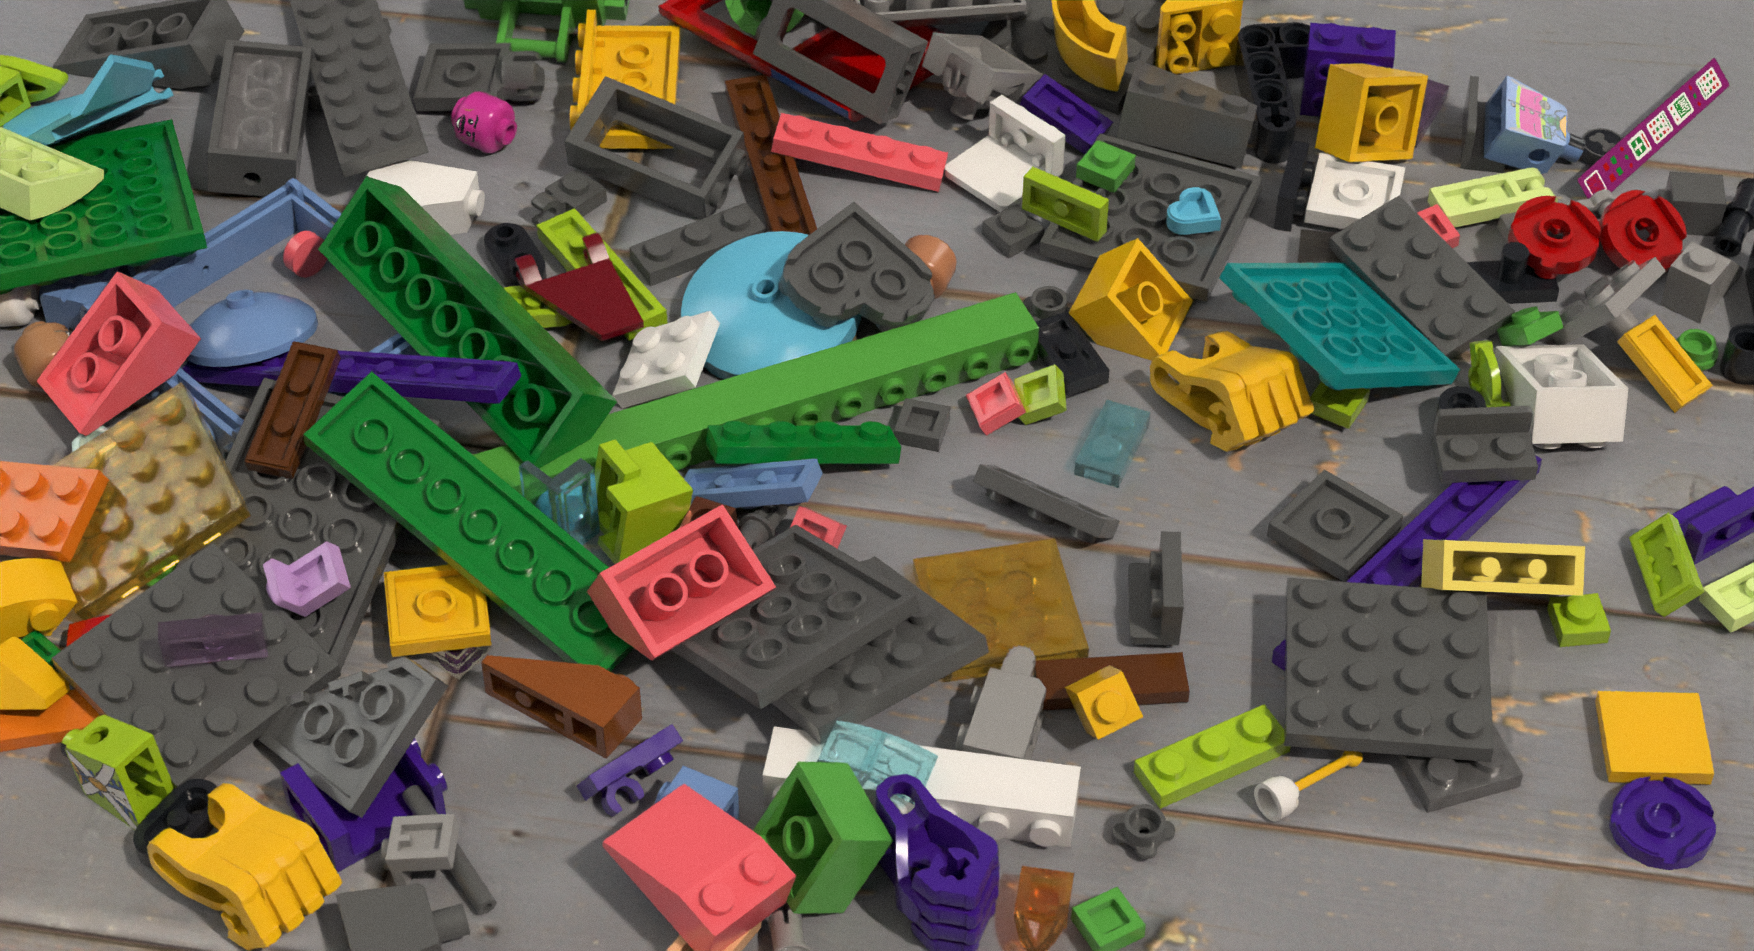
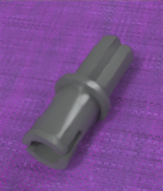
M784 504L759 506L753 513L743 516L739 522V530L752 550L775 537V529L787 515L789 506Z

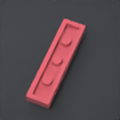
M781 113L771 152L937 192L940 189L948 152L935 150L929 146L914 145L894 140L887 136H877L852 130L845 126H835L810 120L803 116H793Z

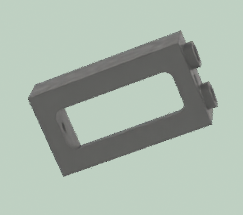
M770 0L772 4L768 15L761 21L756 30L755 37L758 41L753 52L754 55L878 124L885 123L899 116L928 44L927 40L853 0ZM795 9L881 55L885 59L886 67L875 93L863 89L782 43Z
M606 76L564 141L569 166L700 220L709 217L714 208L720 209L723 206L728 195L730 181L734 175H741L748 161V152L745 151L744 132ZM620 125L715 165L702 187L698 188L600 148L599 145L612 126Z

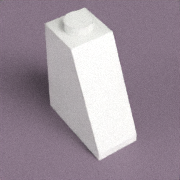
M402 160L370 170L367 174L368 177L402 187L450 235L467 233L474 217H479L484 208L485 194L484 191L479 190L477 171Z

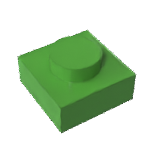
M1097 140L1077 164L1076 178L1115 193L1135 168L1136 155Z
M1529 307L1512 314L1513 321L1498 328L1497 332L1502 346L1530 345L1563 329L1564 326L1558 311L1539 312L1538 307Z
M1118 887L1072 907L1071 921L1093 951H1117L1145 937L1146 924Z

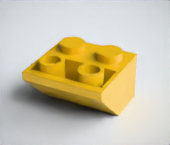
M1166 0L1160 7L1155 66L1174 74H1182L1235 65L1243 0Z

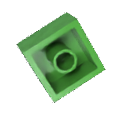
M798 761L753 829L796 875L787 899L793 914L844 913L893 842L849 764L838 762Z

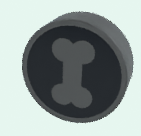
M1591 129L1582 137L1585 139V147L1581 158L1586 163L1594 165L1623 138L1618 133L1609 129Z

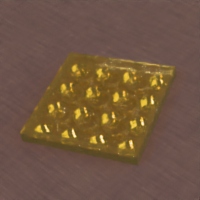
M182 382L52 465L97 469L109 480L71 562L60 561L77 599L73 609L82 620L99 615L251 516L191 392Z

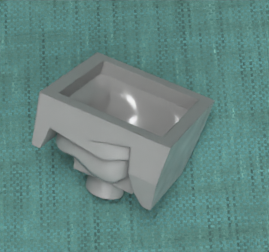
M933 33L922 67L942 78L943 89L955 97L950 111L967 120H973L977 109H990V102L1000 95L1019 105L1022 97L1043 75L979 35Z

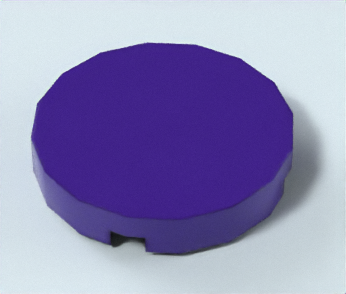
M1651 776L1637 778L1623 786L1613 800L1610 810L1609 828L1615 843L1630 858L1648 867L1674 870L1688 868L1705 857L1715 838L1716 825L1713 820L1714 811L1710 802L1696 788L1678 779L1664 777L1663 781H1649Z

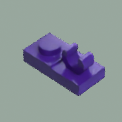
M1046 74L1022 97L1019 104L1033 115L1065 134V141L1084 155L1093 146L1099 133L1106 135L1113 124V121Z
M671 724L595 771L576 787L585 801L602 792V807L609 816L614 817L622 811L620 804L615 798L617 790L625 791L633 803L644 797L641 785L636 780L628 777L642 768L650 776L672 762L674 758L670 751L683 742V739L674 725Z

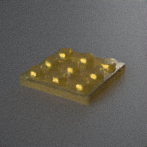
M1055 538L913 559V574L917 587L985 635L989 653L943 677V683L987 676L990 667L1001 670L1006 653H1009V649H1012L1013 646L1018 647V645L1030 647V650L1034 651V655H1036V660L1088 658V643Z

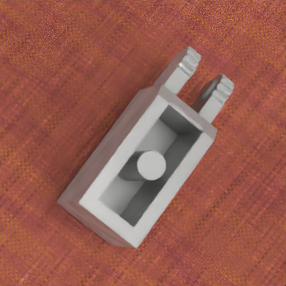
M1025 645L1013 646L1012 649H1009V653H1006L1001 670L990 667L984 686L976 685L974 687L969 706V714L973 715L970 725L961 724L955 750L1031 760L1044 722L1043 702L1046 696V687L1040 679L1035 678V675H1033L1036 655H1034V651L1030 650V647L1027 648Z

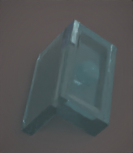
M580 458L558 475L550 478L528 460L519 465L523 497L581 545H584L600 533L594 467Z

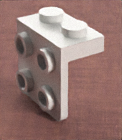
M1000 95L990 102L989 135L945 165V176L995 210L1002 212L1016 204L1022 203L1023 176L1032 166L1057 177L1063 174L1065 134L1033 115L1024 107Z

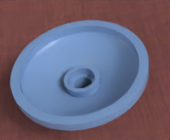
M252 290L232 292L227 295L226 299L210 306L189 325L201 340L187 357V360L202 366L228 367L254 363L288 352L293 341L304 343L315 333L318 327L316 312L302 300L278 293L253 292Z

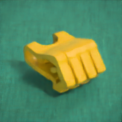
M1218 331L1205 336L1202 359L1189 358L1177 351L1171 350L1154 357L1150 364V382L1156 393L1197 424L1211 430L1213 434L1211 435L1210 444L1226 452L1236 450L1243 445H1253L1261 441L1262 438L1274 436L1281 429L1294 425L1299 419H1303L1315 411L1300 371L1299 362L1291 352L1252 346L1229 331ZM1169 374H1170L1173 378H1175V379L1179 382V384L1176 383V382L1169 376Z
M222 783L207 795L209 820L218 832L207 838H189L172 828L164 829L147 845L149 860L153 869L176 890L213 910L222 911L221 918L229 929L228 938L247 951L255 948L264 949L275 943L281 937V932L288 933L297 928L304 921V914L307 916L317 911L325 902L323 896L325 897L336 891L342 884V880L323 848L319 836L312 827L300 820L263 806L232 784Z

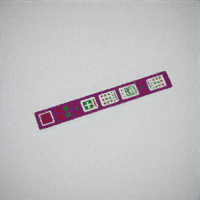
M1715 58L1710 60L1577 179L1587 199L1601 190L1613 192L1730 86Z

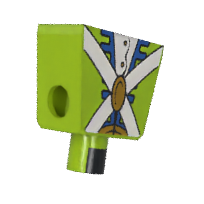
M102 715L95 718L83 730H71L62 740L61 753L70 760L86 796L134 830L175 789L154 736L149 732L107 715Z

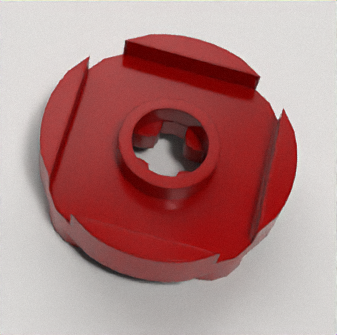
M1631 190L1622 193L1604 209L1601 219L1598 221L1601 229L1599 239L1605 253L1619 269L1633 260L1637 265H1640L1656 257L1667 272L1671 264L1683 252L1682 241L1687 237L1686 227L1681 215L1669 201L1660 196L1653 199L1642 195L1645 192L1642 190ZM1635 226L1638 230L1646 229L1650 236L1646 241L1637 235Z
M1546 195L1532 198L1518 208L1509 230L1508 241L1509 243L1518 242L1524 244L1529 249L1527 265L1532 267L1535 274L1539 277L1553 279L1559 274L1575 273L1594 261L1599 247L1600 224L1595 215L1581 203L1571 200L1570 204L1567 205L1555 202L1556 196ZM1547 231L1554 235L1562 234L1564 236L1562 239H1554L1547 235Z

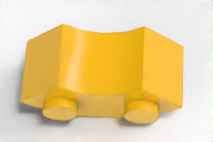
M1052 0L1055 42L1064 62L1079 77L1094 86L1118 92L1128 61L1126 26L1113 23L1103 16L1096 6V0Z
M23 558L0 562V644L11 636L24 637L33 630L39 631L44 636H51L77 603L62 563L42 558Z

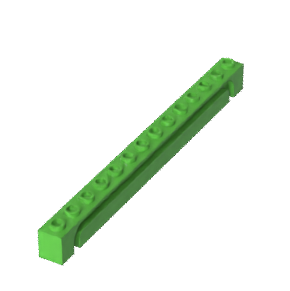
M1015 292L610 413L590 440L538 470L530 469L508 445L473 455L541 511L540 501L544 493L552 486L562 482H576L580 484L588 498L591 497L599 444L616 439L624 450H628L653 442L678 471L685 467L713 459L706 444L708 425H723L728 421H740L748 425H769L775 421H785L794 425H815L822 421L836 422L845 418H851L871 410L904 401L905 398L911 399L930 392H936L943 388L979 379L992 373L1035 361L1038 355L1039 327Z

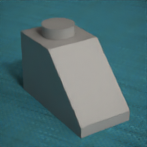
M1691 242L1670 266L1660 305L1701 324L1740 278L1744 268L1708 248Z

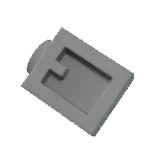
M455 814L393 817L390 837L385 838L382 842L381 859L384 869L390 870L397 886L410 884L412 871L453 869L460 827Z

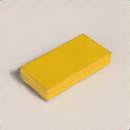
M1656 315L1631 329L1617 341L1674 413L1705 394L1713 386Z

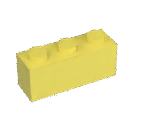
M1423 539L1421 588L1583 596L1585 546Z

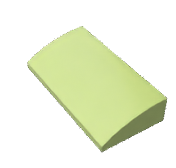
M0 127V208L31 221L55 213L73 204L104 179L103 169Z

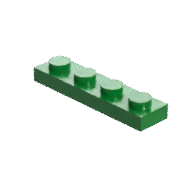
M728 421L723 425H708L706 444L715 464H758L816 458L819 464H899L901 445L891 427L873 421L864 422L860 426L839 425L829 421L818 422L815 425H794L785 421H775L769 425H748L740 421Z

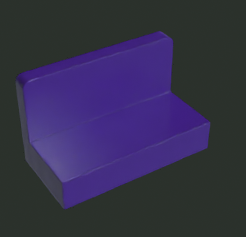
M1723 486L1671 514L1678 519L1694 565L1754 532V487L1737 495L1729 487Z

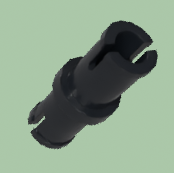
M1753 178L1741 180L1733 201L1726 205L1722 226L1713 241V246L1717 245L1715 250L1720 255L1726 257L1737 256L1742 249L1747 232L1754 229Z

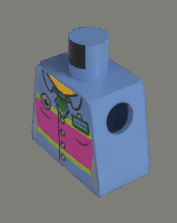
M1507 75L1485 105L1484 158L1520 169L1536 168L1541 174L1549 171L1559 157L1573 163L1581 157L1585 147V139L1567 132V109L1564 105Z

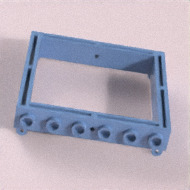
M292 178L284 186L204 233L207 248L197 250L192 255L186 257L167 256L132 278L156 288L174 308L297 231H312L325 240L334 226L331 221L336 223L341 213L298 180ZM305 201L309 203L312 207H314L315 210L312 209L309 205H307ZM96 300L81 306V309H79L81 320ZM399 333L369 351L373 353L421 356ZM179 368L173 377L145 395L149 400L156 399L165 407L169 416L176 423L180 424L183 422L193 430L196 438L203 446L207 448L212 446L226 461L244 420L184 370ZM328 391V393H330V394H334V395H338V396H342V397H344L345 395L348 394V393H342V392H329V391Z

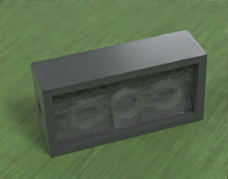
M226 39L207 152L208 191L267 196L284 186L288 180L292 178L299 179L309 106L308 95L311 91L312 72L310 68L312 47Z

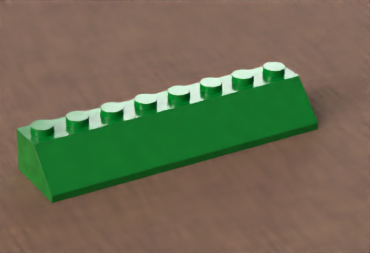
M366 176L318 250L421 356L517 362L521 377L500 404L465 402L530 469L538 470L590 440L615 406L617 400L402 187Z

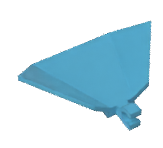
M110 54L83 94L26 109L3 126L9 131L49 147L132 113L146 105L162 102L174 95L170 88L157 93L152 87L153 82L165 77L161 68L155 70L151 62Z

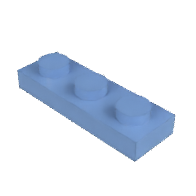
M816 458L689 469L684 479L693 489L691 504L694 498L698 496L734 508L748 510L766 505L784 504L786 506H795L808 502L822 476V471Z

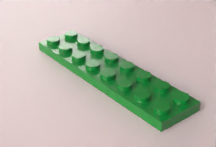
M370 372L303 434L304 444L565 662L599 665L611 672L634 649L612 632L587 593V590L599 573L609 567L373 372Z

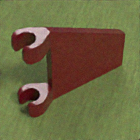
M599 233L582 237V242L586 248L583 250V257L588 264L587 266L542 280L537 264L530 254L515 259V265L518 268L516 278L526 292L600 341L644 327V321L614 268Z

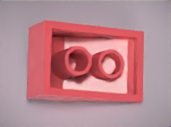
M117 271L40 375L37 383L77 431L87 436L173 377L201 338L156 288Z
M686 784L675 789L602 843V847L694 951H723L783 906L788 899L796 878L795 873L760 835Z

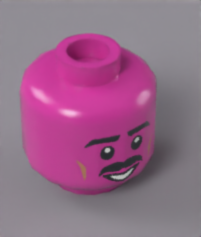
M475 91L468 96L462 97L452 111L451 123L454 127L456 138L462 143L484 153L499 151L504 145L510 144L516 135L517 124L513 107L508 102L488 93Z

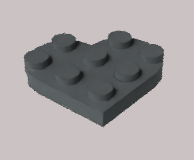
M852 202L793 248L787 256L779 281L780 291L788 296L797 308L813 317L816 323L824 327H832L839 320H847L860 314L875 323L879 330L883 332L922 320L930 309L935 297L930 282L933 275L927 265L855 202Z

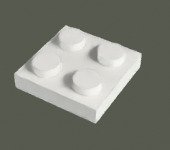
M1320 153L1306 208L1305 223L1340 229L1348 227L1395 197L1400 196L1405 167L1371 161L1347 162L1333 155Z
M711 311L694 316H683L674 322L657 327H647L637 333L612 394L621 408L696 388L720 325Z

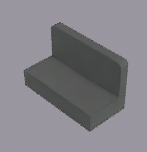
M1470 76L1463 111L1460 168L1503 173L1505 164L1484 158L1485 105L1487 102L1478 101L1479 77Z

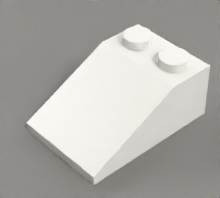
M1584 344L1496 346L1495 356L1511 406L1531 407L1533 416L1529 434L1534 446L1543 449H1557L1561 447V443H1579L1585 447L1601 448L1606 446L1607 442H1623L1629 388Z

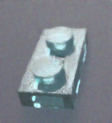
M1106 400L1075 461L1074 475L1119 488L1149 427L1151 412Z

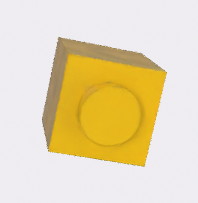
M1110 665L1065 687L1086 733L1098 740L1143 718V714L1123 672Z

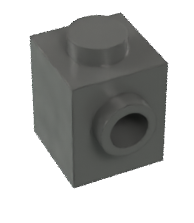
M1670 172L1666 188L1659 189L1657 197L1660 196L1666 199L1676 208L1684 221L1686 235L1717 236L1727 205L1723 175Z

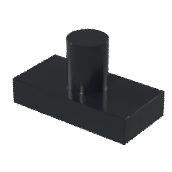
M1518 242L1505 244L1499 261L1467 262L1508 304L1557 302L1559 286L1556 278L1544 279L1535 274L1533 268L1527 265L1529 249L1524 244Z

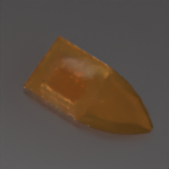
M1029 866L1021 867L1014 921L1018 938L1026 951H1048L1055 944L1063 929L1067 928L1074 873Z

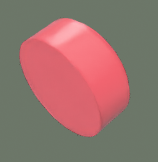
M312 231L297 233L289 240L283 254L285 266L303 278L311 277L318 273L327 261V258L318 250L324 239Z

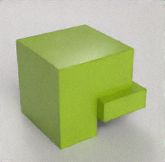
M616 439L599 444L590 497L591 508L588 516L604 534L598 537L597 544L614 564L679 529L690 509L693 494L692 487L653 442L628 450H624Z

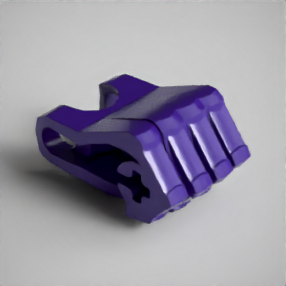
M906 773L887 777L876 788L875 809L893 842L890 845L891 849H887L879 863L895 886V903L897 908L913 922L911 923L913 935L929 951H977L988 922L996 912L1000 879L998 844L986 833L941 807L918 778ZM896 794H904L914 801L915 807L909 813L901 814L890 798ZM915 867L922 869L914 874L911 881L912 869Z

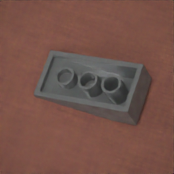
M170 0L85 15L53 67L66 74L95 77L109 55L113 54L151 62L155 70L161 68L165 77L153 82L152 85L177 89L195 86L203 88L214 84L220 77L226 39L239 41L245 31L226 0Z

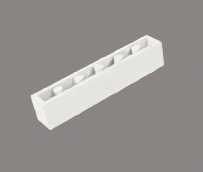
M775 726L773 728L763 771L764 807L770 805L798 761L848 763L874 809L877 786L887 777L906 773L918 778L941 807L975 826L994 840L1010 839L1032 842L1045 847L1055 845L1071 848L1081 769L1079 766L838 735L820 744L805 730ZM896 794L890 798L901 814H907L915 807L914 801L904 794Z

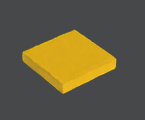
M448 564L384 572L392 657L492 645L486 595Z
M1598 691L1595 705L1608 782L1630 783L1637 778L1651 776L1649 781H1663L1664 777L1678 779L1686 784L1711 785L1714 769L1699 693Z

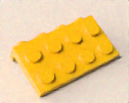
M587 10L586 23L578 24V45L583 50H576L575 54L576 75L581 76L573 77V103H578V105H570V130H572L605 76L676 105L681 41L680 26H597L596 10ZM620 125L612 126L599 145L600 148L673 149L672 146Z

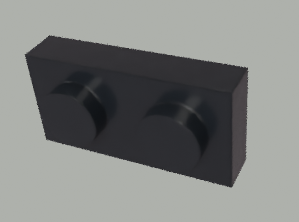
M1292 141L1277 199L1274 229L1291 232L1295 215H1304L1308 190H1303L1302 186L1311 187L1315 162L1307 161L1310 143Z
M1068 311L1036 321L1039 327L1038 355L1047 367L1056 364L1063 372L1067 396L1109 383V368Z

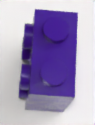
M1310 23L1301 90L1300 115L1321 116L1330 64L1362 63L1393 69L1396 30L1377 27L1342 26L1334 23Z

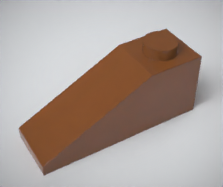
M487 655L481 661L486 694L606 759L642 720L640 687L636 686L627 676L622 674L616 675L599 665Z

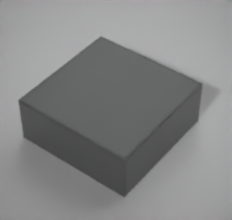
M905 398L894 429V434L900 445L939 452L950 421L951 407Z

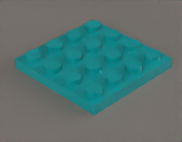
M1227 263L1219 277L1232 290V296L1238 302L1249 306L1261 318L1260 322L1266 329L1278 334L1290 345V352L1311 365L1319 373L1321 382L1334 390L1452 384L1461 370L1345 263Z

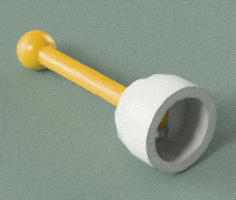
M1344 751L1341 758L1296 782L1283 776H1277L1259 783L1254 789V797L1258 808L1271 821L1277 822L1285 818L1297 808L1299 792L1346 766H1358L1363 759L1362 752Z

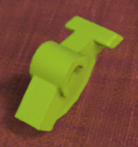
M1492 341L1469 342L1471 367L1468 371V381L1470 388L1483 396L1486 407L1511 406L1510 402L1503 401L1501 397L1500 371L1495 354L1493 353Z

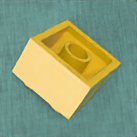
M1362 63L1330 64L1315 148L1347 162L1413 159L1428 75Z
M1136 238L1098 257L1069 314L1097 345L1152 361L1154 357L1168 352L1193 300L1139 238Z

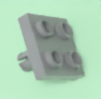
M1653 257L1640 265H1637L1634 260L1627 263L1611 276L1613 279L1610 281L1606 275L1599 278L1583 291L1587 296L1584 301L1578 299L1559 313L1564 328L1550 336L1557 345H1565L1606 324L1619 340L1625 333L1640 324L1628 307L1666 270L1657 258Z

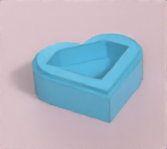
M1191 187L1182 191L1179 201L1173 202L1167 209L1166 226L1168 229L1180 235L1220 231L1221 217L1211 193L1200 187Z

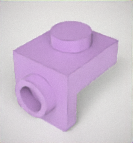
M327 541L290 565L275 559H270L263 564L267 578L266 590L270 599L277 606L304 617L351 588L339 547Z

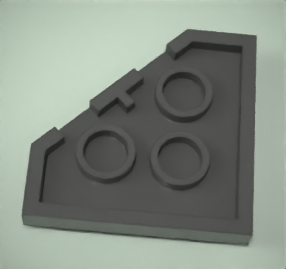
M404 656L388 662V668L370 674L361 671L329 682L327 689L312 694L302 691L286 697V706L263 732L259 741L291 766L299 763L316 786L349 812L363 817L448 688V685L418 663Z

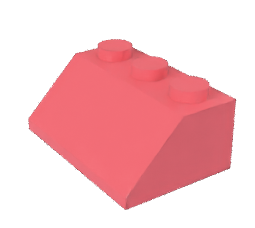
M722 504L602 571L589 587L587 593L612 632L647 658L654 660L770 593L776 586Z

